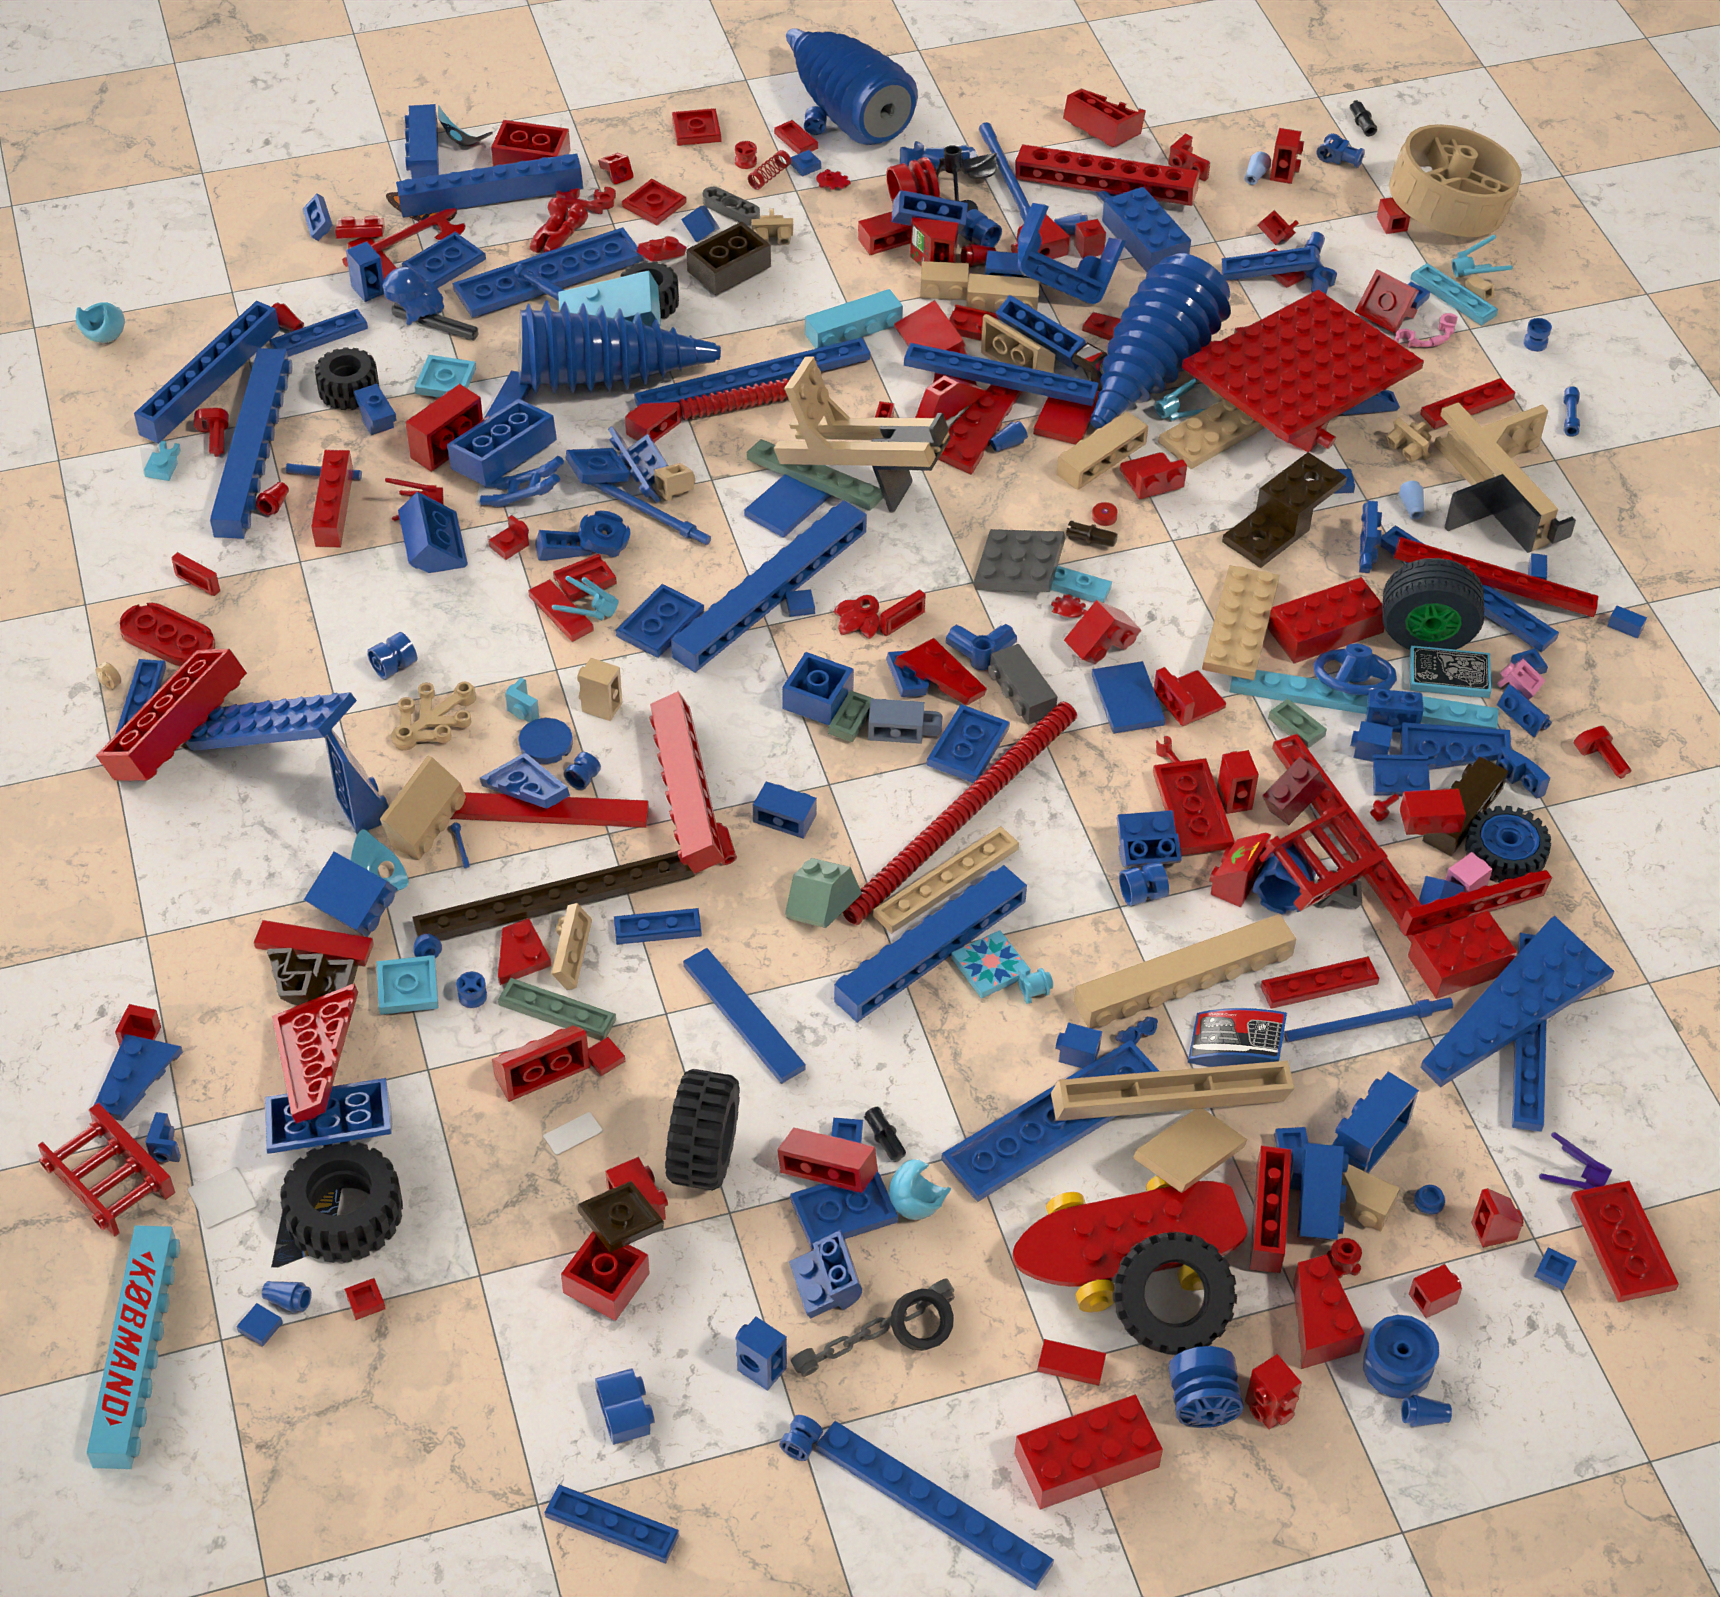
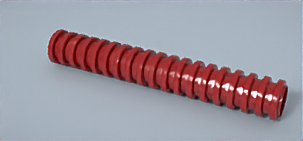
M786 378L782 379V382L775 380V383L769 381L767 385L761 383L760 386L754 384L752 388L750 385L746 386L745 389L743 387H739L738 390L734 388L731 389V392L724 390V393H721L719 391L716 392V395L709 393V396H706L704 394L701 398L699 396H694V399L688 397L686 401L680 399L681 418L685 421L688 420V417L695 419V416L700 418L703 417V414L710 416V413L715 415L718 411L724 413L725 410L730 412L733 408L739 410L740 407L745 409L748 405L754 407V404L760 406L762 403L765 405L769 404V401L775 403L776 400L781 402L784 398L789 400L785 391V386L789 380Z

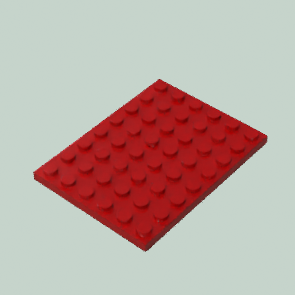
M1316 290L1184 359L1182 368L1283 441L1289 443L1421 370L1424 360L1325 293Z

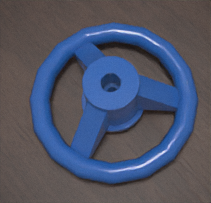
M1354 643L1347 645L1346 649L1327 651L1320 654L1313 663L1314 674L1323 684L1347 694L1367 696L1369 691L1373 689L1390 690L1397 681L1395 668L1387 660L1373 654L1372 649L1363 644ZM1333 660L1342 664L1335 678L1324 670V665ZM1370 676L1385 680L1373 685H1356L1348 683L1349 681L1353 683L1364 682L1369 680Z

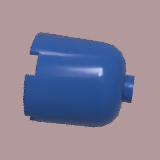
M1294 845L1287 848V853L1307 879L1314 882L1316 873ZM1276 856L1264 861L1253 887V892L1257 893L1261 898L1260 904L1268 910L1279 914H1286L1287 910H1297V912H1300L1293 902L1301 895L1299 892L1301 888Z

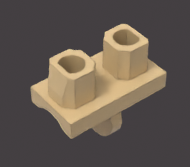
M769 208V215H760V219H752V230L768 243L769 237H777L778 244H790L791 236H793V218H783V215H774V208Z
M1399 417L1393 421L1394 429L1387 435L1389 445L1397 449L1403 443H1406L1408 446L1402 451L1405 458L1411 463L1420 457L1427 460L1431 456V453L1428 451V441L1432 438L1429 434L1430 425L1423 421L1419 424L1412 422L1409 426Z

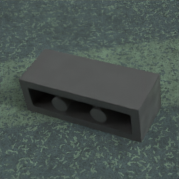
M1020 644L991 654L990 666H988L990 677L992 680L997 681L1004 697L1010 699L1017 715L1022 716L1028 725L1042 720L1043 717L1047 716L1057 706L1058 696Z

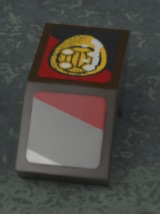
M1087 342L1073 354L1072 362L1091 372V381L1099 383L1098 391L1100 392L1102 391L1100 379L1102 374L1105 373L1103 360L1108 354Z

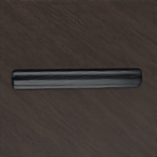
M395 302L391 309L392 314L407 320L406 311ZM438 314L420 316L417 321H414L415 323L472 341L479 335L476 326Z

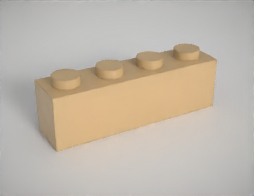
M1128 411L1113 418L1111 422L1102 428H1098L1093 434L1080 440L1075 446L1058 456L1057 475L1079 490L1144 446L1147 442L1148 425Z

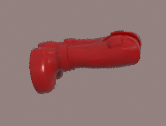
M552 198L547 206L551 217L533 236L530 250L540 253L544 248L545 253L561 248L566 240L573 235L575 229L585 224L588 219L587 210L580 204H573L568 211L567 205L562 199Z

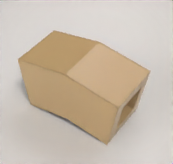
M1477 274L1466 279L1464 287L1483 300L1488 301L1495 297L1494 284L1483 280Z

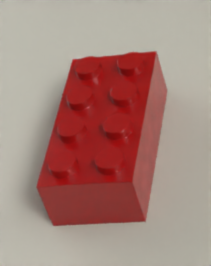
M1359 577L1271 607L1268 630L1293 664L1327 651L1384 633L1383 604L1364 579Z
M1134 1394L1016 1436L1014 1454L1041 1510L1159 1468L1163 1448L1137 1395Z

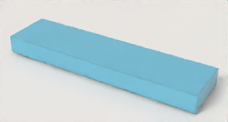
M1426 263L1412 272L1411 280L1482 326L1497 316L1498 309L1430 264Z

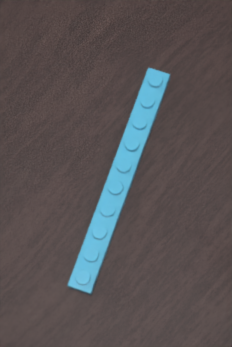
M1262 670L1256 671L1254 680L1232 676L1229 691L1231 693L1280 701L1289 699L1293 703L1366 714L1368 707V695H1353L1340 692L1328 687L1318 679ZM1423 696L1421 723L1497 729L1499 708Z

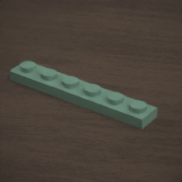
M760 439L747 451V460L782 475L786 474L804 484L868 511H871L884 498L880 488L825 465L780 464L774 450L776 445Z

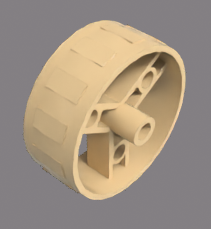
M1444 124L1426 125L1415 129L1406 138L1393 167L1389 189L1396 204L1406 214L1421 224L1446 234L1478 237L1491 234L1499 229L1518 193L1522 174L1514 157L1492 139L1458 126ZM1420 167H1432V171L1424 172Z

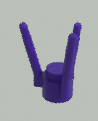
M1556 1132L1551 1133V1136L1563 1145V1151L1586 1165L1581 1175L1586 1181L1581 1182L1543 1173L1539 1174L1540 1179L1584 1190L1606 1184L1613 1169L1596 1161Z

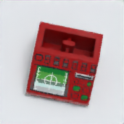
M912 217L910 257L921 267L922 261L956 263L958 223Z

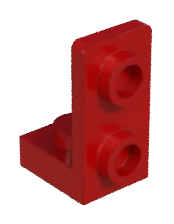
M1185 133L1170 146L1168 165L1199 171V179L1206 181L1209 178L1210 161L1192 153L1193 137Z

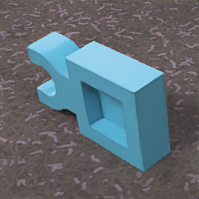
M161 440L159 444L160 452H152L144 468L145 477L170 481L178 464L177 456L181 451L180 444L175 443L173 448L167 449L166 441Z

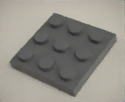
M990 529L974 579L975 590L1050 592L1065 542L1064 531Z

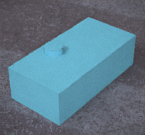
M649 271L558 292L559 311L564 301L567 303L570 313L576 314L582 303L585 304L589 315H596L599 307L602 305L607 317L614 318L617 310L620 308L624 319L632 322L638 312L643 324L650 326L654 319H657L659 326H661L659 289Z

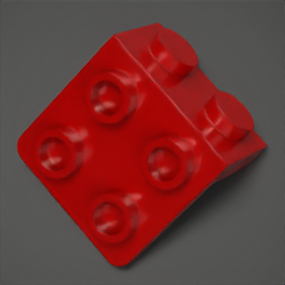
M1159 452L1122 462L1120 464V471L1140 500L1183 488L1185 486L1187 464L1183 459L1170 462L1164 453Z

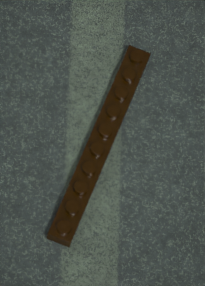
M678 851L413 916L412 919L417 938L423 934H431L439 940L567 909L568 905L578 903L583 905L695 877V874L688 865L684 866L682 864Z

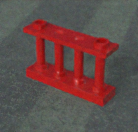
M1347 804L1337 809L1334 806L1330 807L1317 820L1281 839L1279 836L1272 838L1265 844L1266 850L1259 857L1261 862H1264L1276 856L1301 888L1299 890L1301 895L1293 902L1300 912L1375 871L1388 857L1382 848L1372 853L1369 850L1365 851L1340 818L1350 809ZM1332 826L1356 856V862L1347 861L1323 830ZM1312 835L1338 867L1336 873L1326 869L1305 839ZM1293 845L1297 848L1319 877L1316 884L1307 879L1287 853V848Z
M98 1102L88 1109L92 1122L89 1123L90 1127L54 1152L43 1141L38 1144L42 1156L39 1158V1162L47 1173L54 1172L94 1214L92 1218L101 1230L107 1228L115 1237L120 1234L115 1220L117 1216L151 1192L153 1194L158 1192L166 1200L175 1194V1189L171 1176ZM97 1136L99 1138L104 1136L108 1140L106 1147L72 1171L62 1162ZM114 1155H122L126 1159V1164L89 1190L80 1181V1179ZM140 1173L144 1177V1182L109 1208L106 1209L98 1200L99 1197L131 1174L137 1175Z

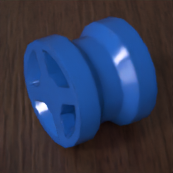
M819 106L808 108L805 112V131L811 135L823 133L826 129L827 113Z
M474 971L465 972L460 975L456 983L459 1002L466 1008H477L483 1005L487 1000L486 982L483 975Z

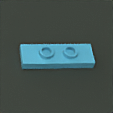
M1058 566L1051 590L1091 602L1098 600L1104 603L1112 588V581Z

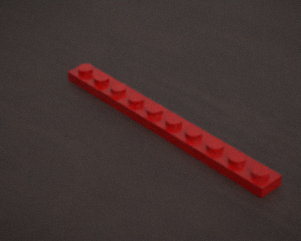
M1298 734L1273 742L1272 749L1286 769L1301 757L1320 771L1326 788L1311 802L1320 816L1332 806L1336 809L1345 804L1349 806ZM1350 807L1340 819L1365 851L1369 850L1370 853L1376 851L1380 847ZM1329 826V829L1334 834L1336 839L1339 841L1341 846L1344 848L1346 853L1349 855L1351 860L1353 862H1356V856L1352 853V851L1341 839V837L1334 830V828L1332 826ZM1388 858L1375 871L1364 876L1399 927L1407 909L1415 905L1421 906ZM1422 932L1408 935L1407 938L1412 942L1413 936Z

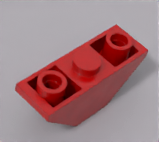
M943 376L925 389L915 418H935L937 413H943L947 421L967 406L974 404L977 399L986 394L985 390L972 383Z

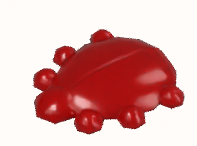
M826 169L816 176L820 188L829 187L831 190H834L838 187L843 189L844 186L851 184L850 180H847L848 176H842L840 171L832 172L830 169Z
M1069 594L1063 595L1062 598L1056 597L1055 601L1051 603V606L1054 607L1052 612L1064 617H1079L1084 615L1087 610L1084 609L1086 607L1085 603H1079L1080 598L1073 599Z

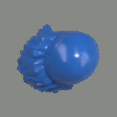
M400 267L392 270L385 277L382 285L384 295L388 300L397 302L404 308L407 313L408 326L417 321L420 316L439 314L444 309L443 296L435 283L423 279L415 269Z

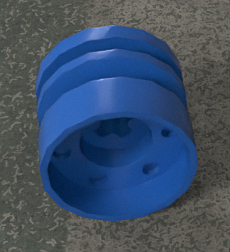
M1215 1346L1196 1347L1175 1355L1169 1361L1171 1387L1175 1391L1173 1401L1176 1405L1175 1414L1180 1423L1189 1427L1210 1428L1227 1424L1242 1414L1243 1400L1240 1397L1241 1389L1237 1383L1236 1360L1231 1351Z

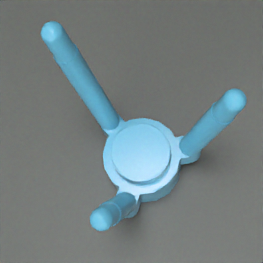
M1496 235L1484 239L1465 251L1458 252V258L1452 259V269L1456 277L1512 270L1513 266L1492 267L1491 264L1475 265L1473 258L1467 257L1468 254L1496 239Z
M1193 378L1171 394L1155 402V410L1158 416L1162 419L1169 417L1173 421L1182 417L1194 416L1205 410L1197 409L1177 412L1180 409L1178 398L1193 389L1197 379Z
M566 576L568 582L594 597L591 606L595 608V611L560 605L552 606L553 610L591 616L602 621L604 616L608 618L613 616L619 601L615 596L605 592L585 577L582 578L583 583L570 576Z

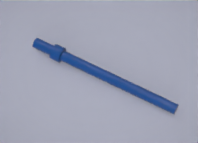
M608 482L592 485L678 530L680 535L688 539L693 538L705 545H708L711 541V536L698 530L696 525L688 521L683 522Z
M1451 997L1434 1001L1429 999L1419 1000L1414 1005L1284 1031V1037L1286 1042H1292L1414 1016L1419 1018L1432 1016L1433 1012L1453 1009V1001Z

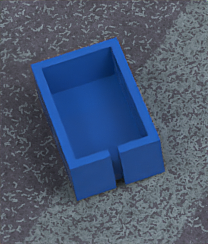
M1389 1071L1381 1080L1375 1079L1368 1090L1369 1095L1365 1099L1360 1098L1355 1103L1349 1119L1344 1117L1339 1122L1335 1130L1338 1136L1332 1145L1344 1146V1154L1349 1156L1348 1164L1369 1173L1409 1125L1419 1090Z

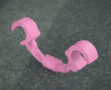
M1445 313L1440 317L1438 329L1446 333L1443 336L1438 335L1430 338L1429 341H1421L1415 338V331L1400 329L1396 332L1395 341L1398 343L1401 338L1408 339V348L1412 346L1436 347L1444 344V341H1447L1450 335L1454 333L1458 316L1452 313Z

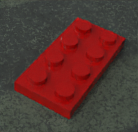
M1207 759L1154 765L1153 775L1165 811L1173 810L1175 831L1179 837L1181 855L1225 850L1227 847L1232 848L1235 841Z
M1630 1180L1572 1193L1570 1199L1618 1303L1677 1290L1679 1285L1677 1278Z

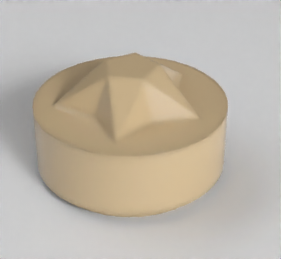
M103 662L95 669L99 682L108 688L114 689L121 683L119 672L110 663Z

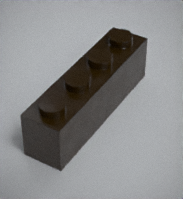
M1480 756L1473 765L1469 763L1463 771L1460 782L1456 780L1450 788L1459 789L1466 813L1461 832L1425 834L1422 841L1452 856L1467 837L1473 819H1476L1480 812L1484 813L1485 809L1490 807L1503 790L1508 770Z

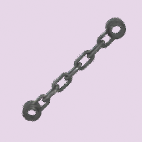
M947 1278L936 1282L928 1288L942 1294L949 1303L955 1298L953 1294L954 1288ZM927 1301L912 1303L910 1306L917 1304L916 1309L919 1311L907 1317L906 1311L904 1321L907 1322L922 1315L926 1307L931 1305V1303ZM891 1316L888 1318H876L862 1326L861 1332L851 1337L842 1336L829 1342L824 1350L818 1354H815L813 1348H807L799 1352L791 1359L794 1369L797 1373H801L803 1377L814 1373L819 1368L818 1362L826 1358H838L851 1351L855 1343L863 1339L873 1340L885 1334L891 1326ZM881 1322L879 1326L884 1329L870 1335L871 1330L867 1328ZM844 1341L843 1346L847 1348L833 1354L834 1348L830 1347Z

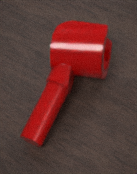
M1164 736V744L1156 740V753L1158 756L1168 757L1172 762H1180L1172 751V739L1169 736Z
M1394 794L1383 802L1381 800L1374 801V809L1370 811V814L1377 822L1387 818L1390 813L1388 807L1399 800V795Z

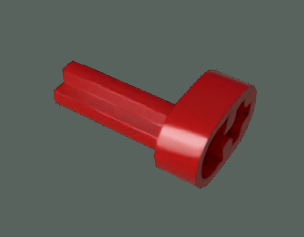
M200 408L196 410L193 424L195 429L200 432H210L209 454L220 457V454H224L225 430L229 425L228 412L222 408Z
M1605 726L1586 730L1576 737L1574 745L1581 755L1585 756L1598 751L1617 777L1622 779L1625 778L1626 774L1631 773V768L1611 743L1613 737Z

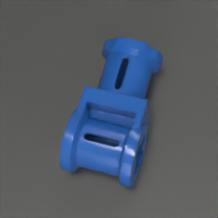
M1331 133L1325 137L1324 144L1317 148L1316 154L1321 161L1326 163L1333 162L1340 165L1342 161H1345L1359 168L1364 158L1365 150L1363 148L1351 147L1348 140Z

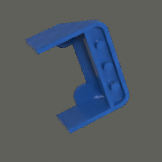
M1032 203L1018 237L1019 271L1024 276L1089 304L1100 302L1126 241L1109 237L1101 258L1086 256L1080 261L1076 270L1038 253L1042 242L1039 230L1049 206Z

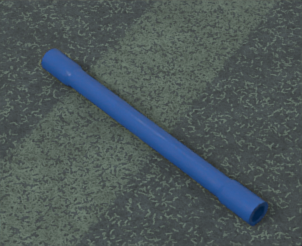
M988 122L982 123L979 126V132L984 142L988 145L991 154L997 153L996 164L1025 222L1031 207L1009 165L991 124Z

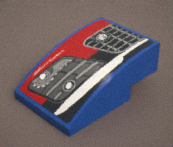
M1225 1008L1197 1013L1188 1063L1206 1067L1278 1062L1287 1012L1256 1008Z

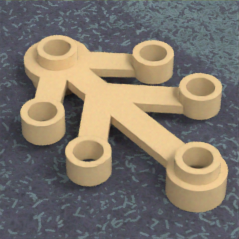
M466 681L458 683L454 689V694L431 710L432 699L435 696L434 686L428 682L420 684L418 687L421 699L420 719L411 725V714L415 711L414 700L410 697L401 698L398 701L399 712L401 713L400 726L392 731L391 739L392 743L400 750H410L415 747L417 742L438 741L440 743L450 741L452 735L449 726L469 727L472 722L471 714L467 710H459L455 713V716L443 715L458 704L461 706L473 704L476 700L475 687ZM427 727H436L435 731H423Z

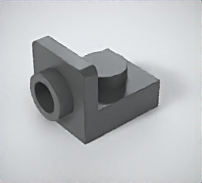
M1357 880L1320 900L1318 906L1324 908L1334 900L1357 909L1362 904L1361 881Z

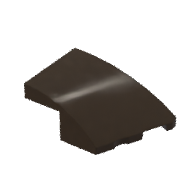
M293 948L267 950V955L273 969V977L277 983L278 996L281 1000L293 1005H301L354 983L358 968L355 960H327L324 954L297 955Z

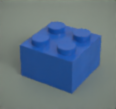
M805 652L782 687V709L830 725L850 690L853 691L854 669Z

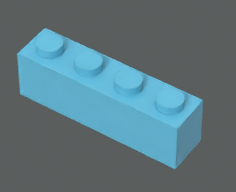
M890 289L805 316V335L815 349L861 338L894 327V323L903 318V305Z

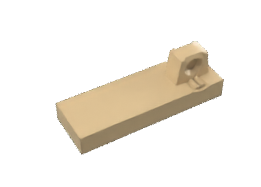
M578 903L568 905L566 915L558 918L556 928L560 940L551 974L566 990L577 988L592 924L591 917Z

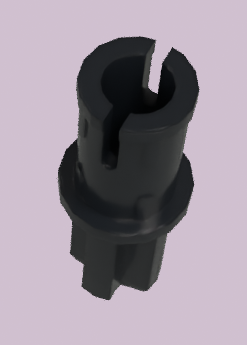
M1354 100L1349 108L1355 117V123L1360 125L1365 136H1373L1378 129L1371 119V112L1365 109L1362 102Z
M880 1107L870 1108L865 1113L864 1119L875 1134L874 1140L877 1143H881L891 1160L894 1162L900 1161L901 1158L905 1157L906 1150L896 1136V1128L889 1124Z

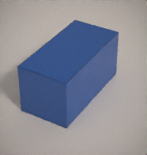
M1531 553L1528 563V575L1547 580V555Z
M1616 605L1610 616L1608 627L1638 639L1644 629L1647 617Z

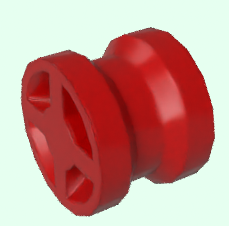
M741 141L735 145V164L737 167L751 169L756 166L757 146L755 143Z

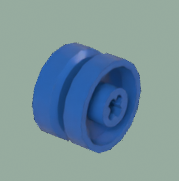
M1397 1314L1385 1317L1378 1322L1369 1336L1367 1348L1363 1356V1371L1368 1382L1377 1391L1393 1398L1404 1399L1405 1397H1411L1413 1394H1420L1427 1388L1439 1358V1342L1434 1331L1423 1321L1407 1315Z

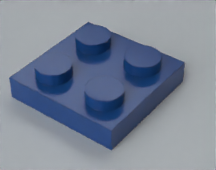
M614 448L566 450L565 459L581 484L593 485L603 482L616 484L629 481L630 472Z

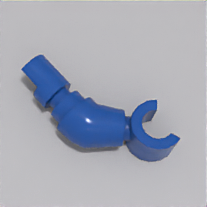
M915 141L913 149L900 147V164L904 163L908 167L910 161H918L920 158L927 157L933 167L937 169L940 158H944L945 147H927L924 150V145ZM959 146L962 149L963 160L978 156L972 146Z
M1312 232L1305 247L1315 246L1317 269L1304 270L1303 272L1312 280L1311 292L1320 290L1327 294L1328 285H1335L1337 272L1324 267L1321 263L1319 254L1325 242V237L1320 232Z

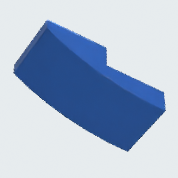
M1507 747L1500 748L1496 765L1508 770L1506 779L1511 784L1521 781L1525 789L1529 790L1536 799L1544 796L1551 777L1524 755Z

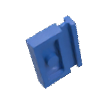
M1374 754L1372 757L1373 794H1398L1403 796L1404 791L1430 790L1428 755Z

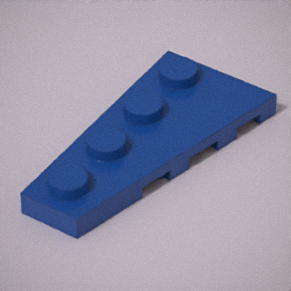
M1402 722L1400 728L1401 755H1428L1429 770L1467 765L1469 763L1474 764L1479 756L1488 761H1495L1498 759L1500 748L1507 747L1511 749L1510 730L1405 722Z

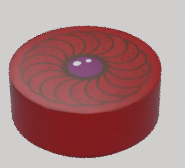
M1098 503L1093 507L1092 519L1101 526L1113 525L1117 521L1118 510L1112 503Z

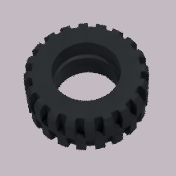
M691 1069L682 1076L673 1103L665 1154V1174L671 1183L711 1191L722 1186L730 1163L739 1113L740 1087L739 1081L733 1075Z
M350 1141L340 1142L337 1145H323V1148L319 1150L313 1148L306 1152L307 1157L304 1159L298 1158L293 1164L294 1171H287L284 1177L285 1184L281 1186L280 1203L290 1238L294 1239L295 1245L301 1251L307 1250L308 1255L315 1259H319L322 1256L325 1262L335 1263L336 1259H342L343 1263L352 1262V1258L358 1256L363 1259L370 1256L371 1250L375 1249L378 1251L385 1246L384 1240L386 1238L390 1240L396 1233V1226L401 1223V1210L403 1209L399 1180L391 1161L383 1157L382 1152L376 1148L369 1150L367 1144L357 1142L356 1145H351ZM355 1188L369 1194V1197L362 1206L344 1215H327L315 1209L317 1203L325 1195L337 1189Z
M1183 1232L1161 1233L1152 1235L1137 1243L1123 1257L1113 1281L1115 1283L1114 1292H1112L1113 1302H1115L1116 1314L1124 1325V1329L1138 1343L1157 1352L1177 1355L1188 1349L1210 1346L1217 1337H1221L1226 1331V1325L1232 1321L1234 1316V1303L1237 1304V1294H1235L1234 1287L1236 1280L1235 1276L1231 1274L1230 1264L1227 1259L1220 1255L1219 1250L1213 1244L1207 1243L1201 1237ZM1167 1263H1181L1190 1267L1198 1274L1203 1284L1204 1300L1200 1310L1193 1318L1183 1323L1171 1324L1158 1319L1150 1311L1146 1303L1145 1286L1149 1276L1155 1269Z

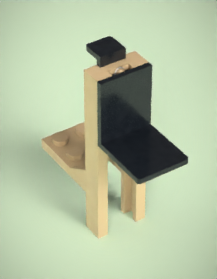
M805 357L785 386V391L796 416L789 426L791 429H796V439H805V441L779 440L774 450L780 464L872 466L889 512H895L913 482L909 470L932 471L951 438L943 413H937L935 418H850L829 397L828 389L825 387L815 358ZM826 439H830V440H871V442L827 441Z
M1460 403L1442 408L1441 417L1453 430L1448 431L1445 438L1436 437L1434 445L1471 485L1452 494L1444 527L1447 531L1493 515L1527 553L1549 545V541L1555 544L1572 536L1576 519L1571 516L1558 521L1556 519L1558 508L1511 459L1518 454L1539 447L1549 411L1543 404L1483 427L1476 422Z

